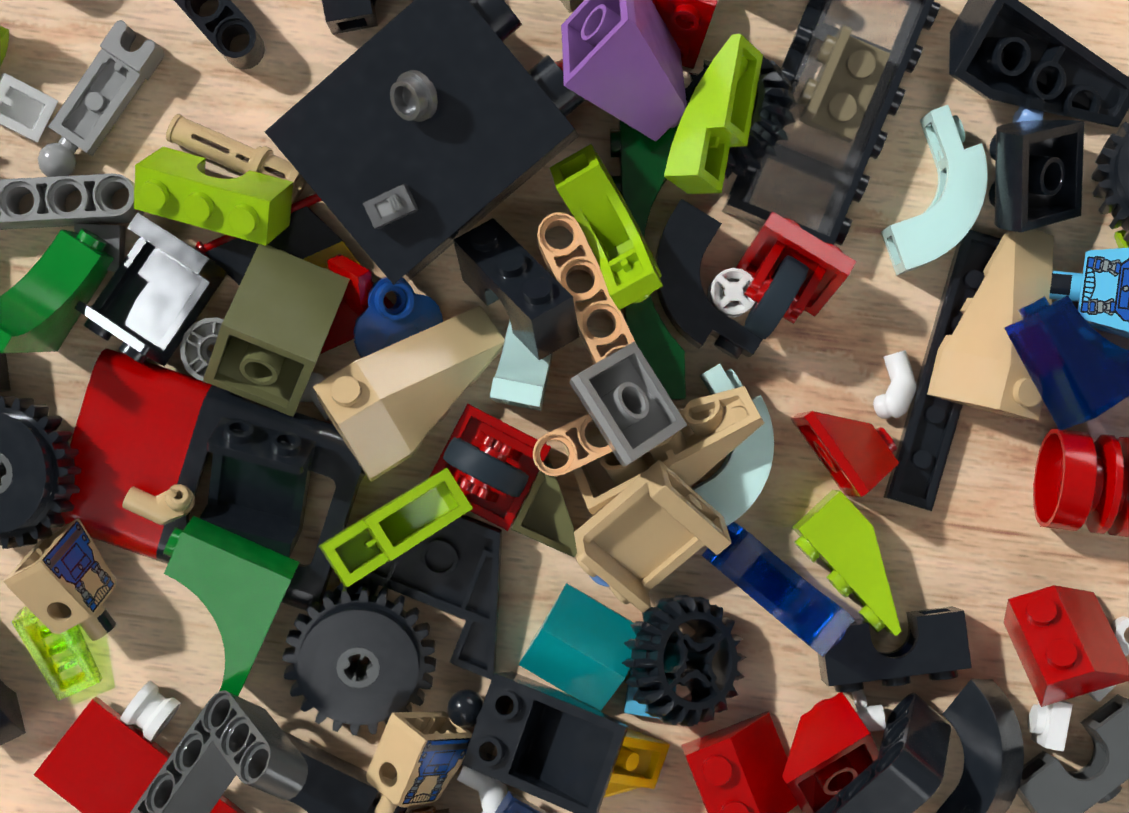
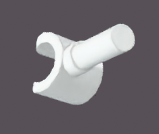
M863 689L851 692L855 700L856 713L869 732L885 730L886 722L883 705L867 706Z

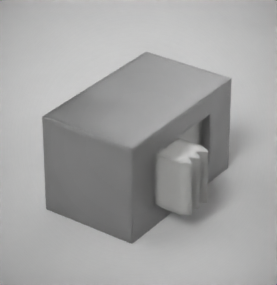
M402 184L363 203L374 229L384 227L419 210L406 184Z

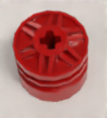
M1051 429L1046 434L1039 450L1033 483V505L1035 517L1040 527L1078 531L1085 524L1090 533L1105 534L1108 532L1109 535L1129 537V437H1119L1117 439L1115 435H1100L1094 442L1088 432Z

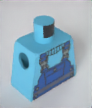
M1129 248L1086 251L1083 273L1053 271L1049 299L1079 302L1077 324L1129 338Z

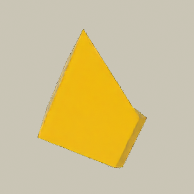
M628 729L604 798L641 787L655 789L670 744Z

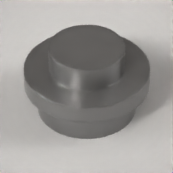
M410 70L401 74L392 85L390 90L391 103L401 118L408 121L422 122L435 114L438 103L437 92L433 83L426 75L417 70Z

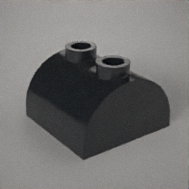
M1033 120L1008 123L996 128V134L990 142V155L995 160V181L989 190V201L995 207V226L1004 230L1022 233L1081 216L1084 121Z

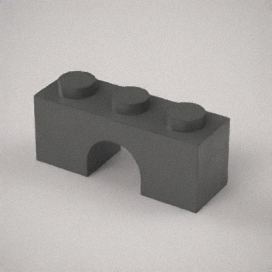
M1117 694L1080 722L1091 736L1094 745L1092 758L1082 769L1066 771L1058 759L1045 751L1040 752L1023 765L1022 778L1017 794L1031 813H1084L1097 802L1105 803L1113 799L1121 791V784L1129 779V699Z

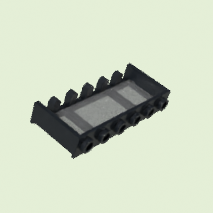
M809 0L781 67V72L791 82L793 88L790 93L794 96L796 103L808 78L816 80L823 64L816 61V58L827 34L835 37L843 25L853 28L850 36L891 53L856 136L851 143L800 122L799 118L804 107L796 104L789 110L793 114L795 122L783 128L788 140H778L774 148L777 156L766 154L762 157V169L754 168L749 164L745 177L741 175L736 176L722 212L763 226L773 211L783 218L795 221L803 230L825 243L833 245L835 243L841 246L852 223V219L845 217L852 200L859 203L870 179V176L863 174L870 157L878 158L886 141L888 133L881 130L887 114L891 116L896 114L904 97L905 89L899 87L905 71L913 72L922 53L923 46L916 44L922 28L930 30L941 4L934 0Z

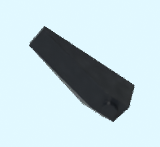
M968 0L950 31L949 75L985 99L1110 127H1119L1129 109L1128 76L1019 0Z

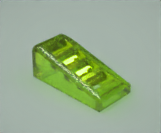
M27 606L18 611L12 620V624L58 701L101 682L102 676L79 625L62 632V638L47 644L45 638L54 633L45 625L39 627L37 623L39 619ZM66 649L71 650L72 655L57 662L54 661L53 655ZM79 664L82 669L81 672L64 680L62 679L61 672Z

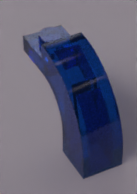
M736 522L728 525L727 529L732 544L718 555L707 548L701 556L810 648L824 657L831 647L836 646L843 639L846 629L855 618L797 574L750 532Z

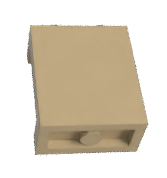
M660 460L574 532L577 549L576 560L583 571L591 577L599 576L609 585L612 593L619 601L624 604H633L642 613L651 608L650 590L706 545L712 552L718 555L732 544L724 517Z

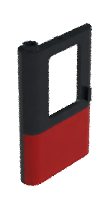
M105 348L97 358L92 370L70 443L71 448L79 450V454L74 457L75 466L81 468L82 473L75 475L74 482L80 488V492L72 493L69 500L75 506L73 511L61 513L65 521L63 526L79 518L91 538L168 564L171 557L163 554L166 544L175 527L182 530L189 522L190 512L188 515L166 525H159L122 507L124 498L130 488L134 486L157 496L169 490L173 485L182 484L187 486L196 496L209 454L207 442L222 417L233 420H245L253 425L280 432H292L299 437L316 441L311 471L333 479L336 488L313 560L308 565L299 563L281 603L307 611L306 609L311 600H315L321 605L333 568L319 548V545L346 529L360 483L366 475L334 425L295 412L294 417L194 377L147 361L142 365L126 354Z

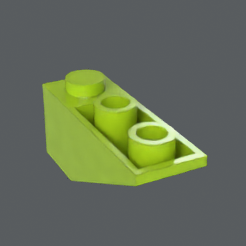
M832 490L791 527L800 536L794 543L813 563L819 558L832 571L826 578L845 598L851 593L864 606L858 613L877 633L884 628L887 632L897 636L901 632L874 527L841 491Z

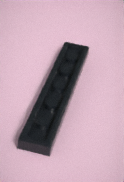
M969 230L956 246L917 380L916 393L911 401L895 456L899 464L890 473L884 498L928 511L933 509L963 406L962 404L927 395L937 351L945 336L952 335L962 318L963 313L960 310L966 299L974 297L985 278L983 270L1001 238Z

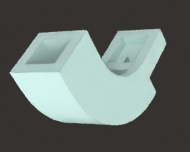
M949 105L931 110L920 120L938 174L937 191L931 205L923 214L892 224L881 231L896 276L926 265L955 247L972 228L983 206L988 181L987 161L983 144L964 149L962 143L965 141V131L962 122L957 115L952 116Z
M721 364L700 375L711 395L743 386L733 369L730 368L724 371ZM761 395L752 398V401L764 424L726 456L716 473L692 488L724 517L726 526L736 521L756 501L763 490L771 470L774 455V433L771 417Z

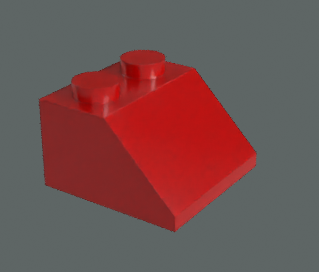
M1053 585L1008 599L1003 623L1041 707L1129 681V663L1094 592Z
M769 711L681 745L707 813H788L798 805L782 777L787 756Z

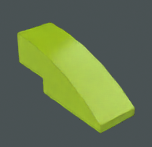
M732 34L714 57L696 86L674 136L664 177L687 194L722 193L730 147L747 146L763 54L742 34Z
M445 468L320 544L319 548L343 586L349 587L473 508L449 469Z

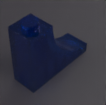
M1068 295L1050 304L1046 297L1043 296L1021 307L1018 311L1022 318L1004 328L1059 431L1095 419L1129 396V350L1108 341L1093 329L1081 316Z

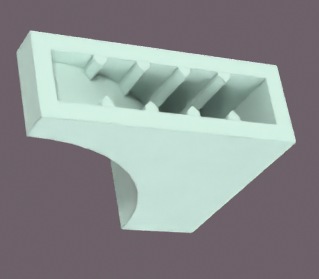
M510 319L499 365L493 377L490 398L497 403L542 411L553 353L538 360L513 334Z

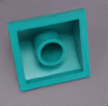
M566 583L519 665L582 703L601 712L624 681L630 669L622 664V662L631 658L632 650L624 642L636 638V634L630 626L634 622Z

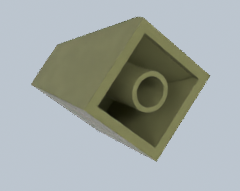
M259 244L222 322L203 381L294 417L350 279L327 268H322L293 256L284 250Z

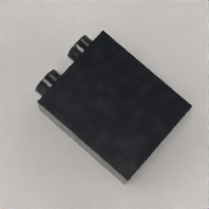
M414 0L264 131L393 285L402 284L406 281L409 282L454 243L453 240L469 231L579 137L575 128L566 119V116L582 104L585 99L564 86L563 71L549 55H546L527 72L507 48L503 41L522 26V23L504 0ZM410 70H417L426 75L433 83L437 92V110L431 118L422 122L408 121L401 118L394 110L390 99L392 85L401 74ZM402 184L408 185L419 210L384 227L374 229L363 203Z

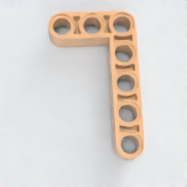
M556 212L549 214L538 227V248L550 274L573 296L579 335L593 364H596L635 340L621 311L618 310L609 295L601 269L579 223L567 213ZM560 226L568 229L572 234V243L564 249H554L549 246L545 235L551 228ZM578 269L588 272L594 283L588 292L582 294L570 290L566 283L568 274ZM605 313L610 316L614 323L613 333L604 338L592 335L587 327V320L591 315ZM587 414L539 438L533 449V460L536 467L542 473L549 476H560L612 452L609 445L598 448L588 443L585 437V428L593 420ZM553 440L563 443L569 453L566 464L558 469L545 466L540 457L543 445Z

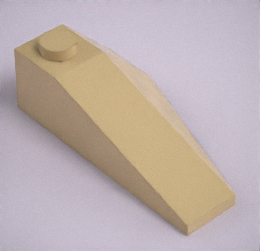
M1035 229L1022 233L1006 230L983 270L985 278L973 298H967L960 311L963 313V316L952 335H946L938 348L927 395L1005 417L1039 421L1050 376L1052 299H1049L1053 273V235Z

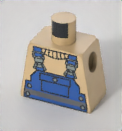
M78 518L52 532L53 536L50 538L41 539L3 582L52 633L60 634L80 624L90 639L95 641L109 633L116 625V622L102 605L115 589L116 579Z
M445 711L392 713L366 773L367 782L382 794L375 807V812L405 813L411 805L430 804L437 801L462 764L473 733L466 728L454 724Z

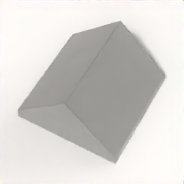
M635 341L570 379V385L621 466H627L687 426Z

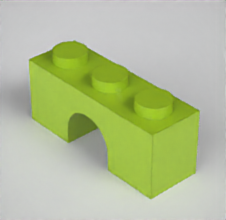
M161 147L135 165L134 209L265 246L290 225L293 193L292 181L251 170L237 178L223 179L205 175L206 158L167 147Z

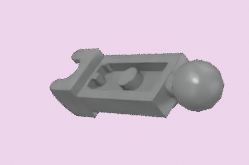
M122 20L117 21L100 44L102 49L48 126L62 137L58 143L47 144L40 150L38 164L41 172L46 177L71 175L76 166L74 153L78 147L89 155H94L145 79L149 80L164 57V50L153 40H146L138 50L130 52V47L136 38V34Z

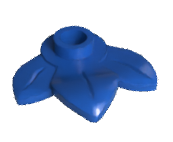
M383 277L371 287L368 294L369 307L356 320L354 327L355 347L359 356L363 358L442 323L443 317L440 308L431 297L415 294L407 281L402 284L393 285L387 277ZM389 291H393L396 295V303L392 308L388 309L384 304V296Z

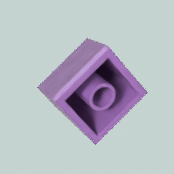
M584 0L561 25L564 86L652 140L657 141L669 128H674L680 123L687 107L681 52L652 0Z

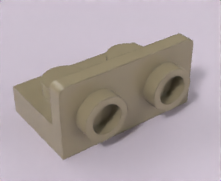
M843 25L835 37L827 34L816 58V61L823 64L816 80L808 78L797 104L804 107L799 118L800 122L851 143L856 136L891 53L850 36L853 28Z

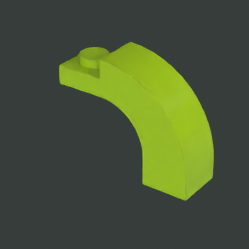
M590 144L551 166L550 171L555 187L579 223L600 266L609 295L618 310L632 303L644 301L655 290L663 287L660 279L662 274L625 200L593 145Z

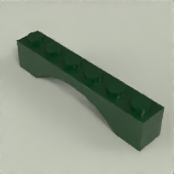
M619 120L618 129H610L611 158L619 157L620 176L611 177L645 238V228L651 207L661 187L667 181L664 173L678 126L669 128L657 141H654ZM651 295L642 302L632 303L624 307L623 317L638 348L671 400L686 399L685 351L668 332L655 309Z

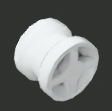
M730 268L723 270L716 275L709 285L707 298L717 310L729 318L739 317L752 308L755 303L751 298L744 295L753 277L743 269Z
M149 681L129 703L120 720L127 725H137L143 730V736L152 742L171 721L181 702L174 697H164L159 693L158 686Z

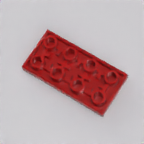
M95 697L89 702L37 769L34 776L81 813H130L171 754L155 741L150 742L143 736V732L134 725L125 724L120 720L121 715L100 698ZM222 795L210 813L246 812Z

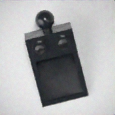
M512 671L494 673L485 700L477 692L469 689L460 690L450 698L447 711L451 721L463 728L475 726L462 762L463 766L570 812L599 813L629 726L552 687ZM511 700H513L514 708L510 714H507ZM495 746L497 748V756L492 755Z

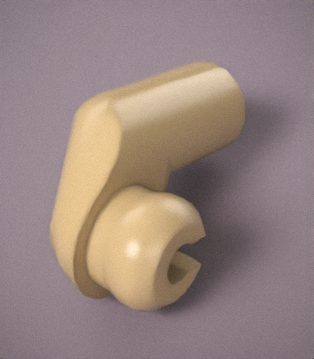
M182 484L173 485L169 490L157 496L133 486L126 494L122 507L154 523L166 525L188 515L194 507L195 496L187 486Z

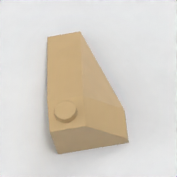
M478 306L358 359L316 384L313 388L321 407L372 482L414 455L430 430L451 411L450 407L468 386L474 384L501 352L505 339L483 308Z
M745 386L690 400L684 409L678 410L687 426L627 466H621L612 451L573 470L586 506L592 516L658 460L664 463L688 486L691 487L764 424ZM597 427L585 433L586 440L590 445L598 448L608 445ZM563 445V446H564V449H565V451H566V454H567V456H568V455H569L568 449H567V447H566L565 445Z

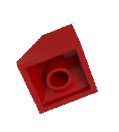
M815 411L798 413L791 418L844 495L863 497L899 464V461L893 454L897 450V446L882 427L875 429L870 423Z
M843 692L830 699L821 700L810 711L800 717L782 777L803 813L817 812L878 759L879 750L871 733Z

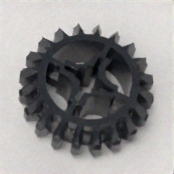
M764 56L761 64L747 146L730 147L724 177L726 179L729 178L732 172L745 177L749 164L754 168L762 169V157L766 154L777 156L774 145L778 140H788L783 128L795 122L793 114L789 111L797 104L794 96L790 93L793 88L791 82L774 61H769ZM704 60L703 71L699 74L689 72L692 82L685 88L687 105L696 86L712 61Z
M675 595V597L662 598L659 601H655V607H651L642 613L643 621H636L630 625L636 634V638L624 642L632 650L631 658L626 659L622 664L632 668L633 673L625 683L630 685V687H638L633 700L639 704H645V713L652 717H659L660 721H663L665 724L677 725L680 723L681 726L690 727L698 725L699 722L706 723L714 720L715 712L721 713L728 710L726 698L738 695L733 686L734 680L738 681L745 677L737 671L738 662L747 657L737 653L736 646L743 638L737 634H731L735 621L728 617H723V608L717 605H710L709 599L703 597ZM685 622L696 633L690 637L689 634H683L678 626ZM680 684L681 686H687L691 693L681 698L673 691V688Z

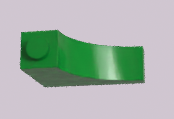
M84 228L79 233L60 230L52 244L29 272L11 289L0 296L1 354L57 352L82 314L74 309L79 300L85 304L89 303L108 273L107 269L114 259L113 256L103 250L107 243L102 238Z
M193 516L183 530L177 527L173 530L163 554L171 557L164 574L187 587L211 613L221 634L225 653V670L219 691L226 690L239 696L300 562Z

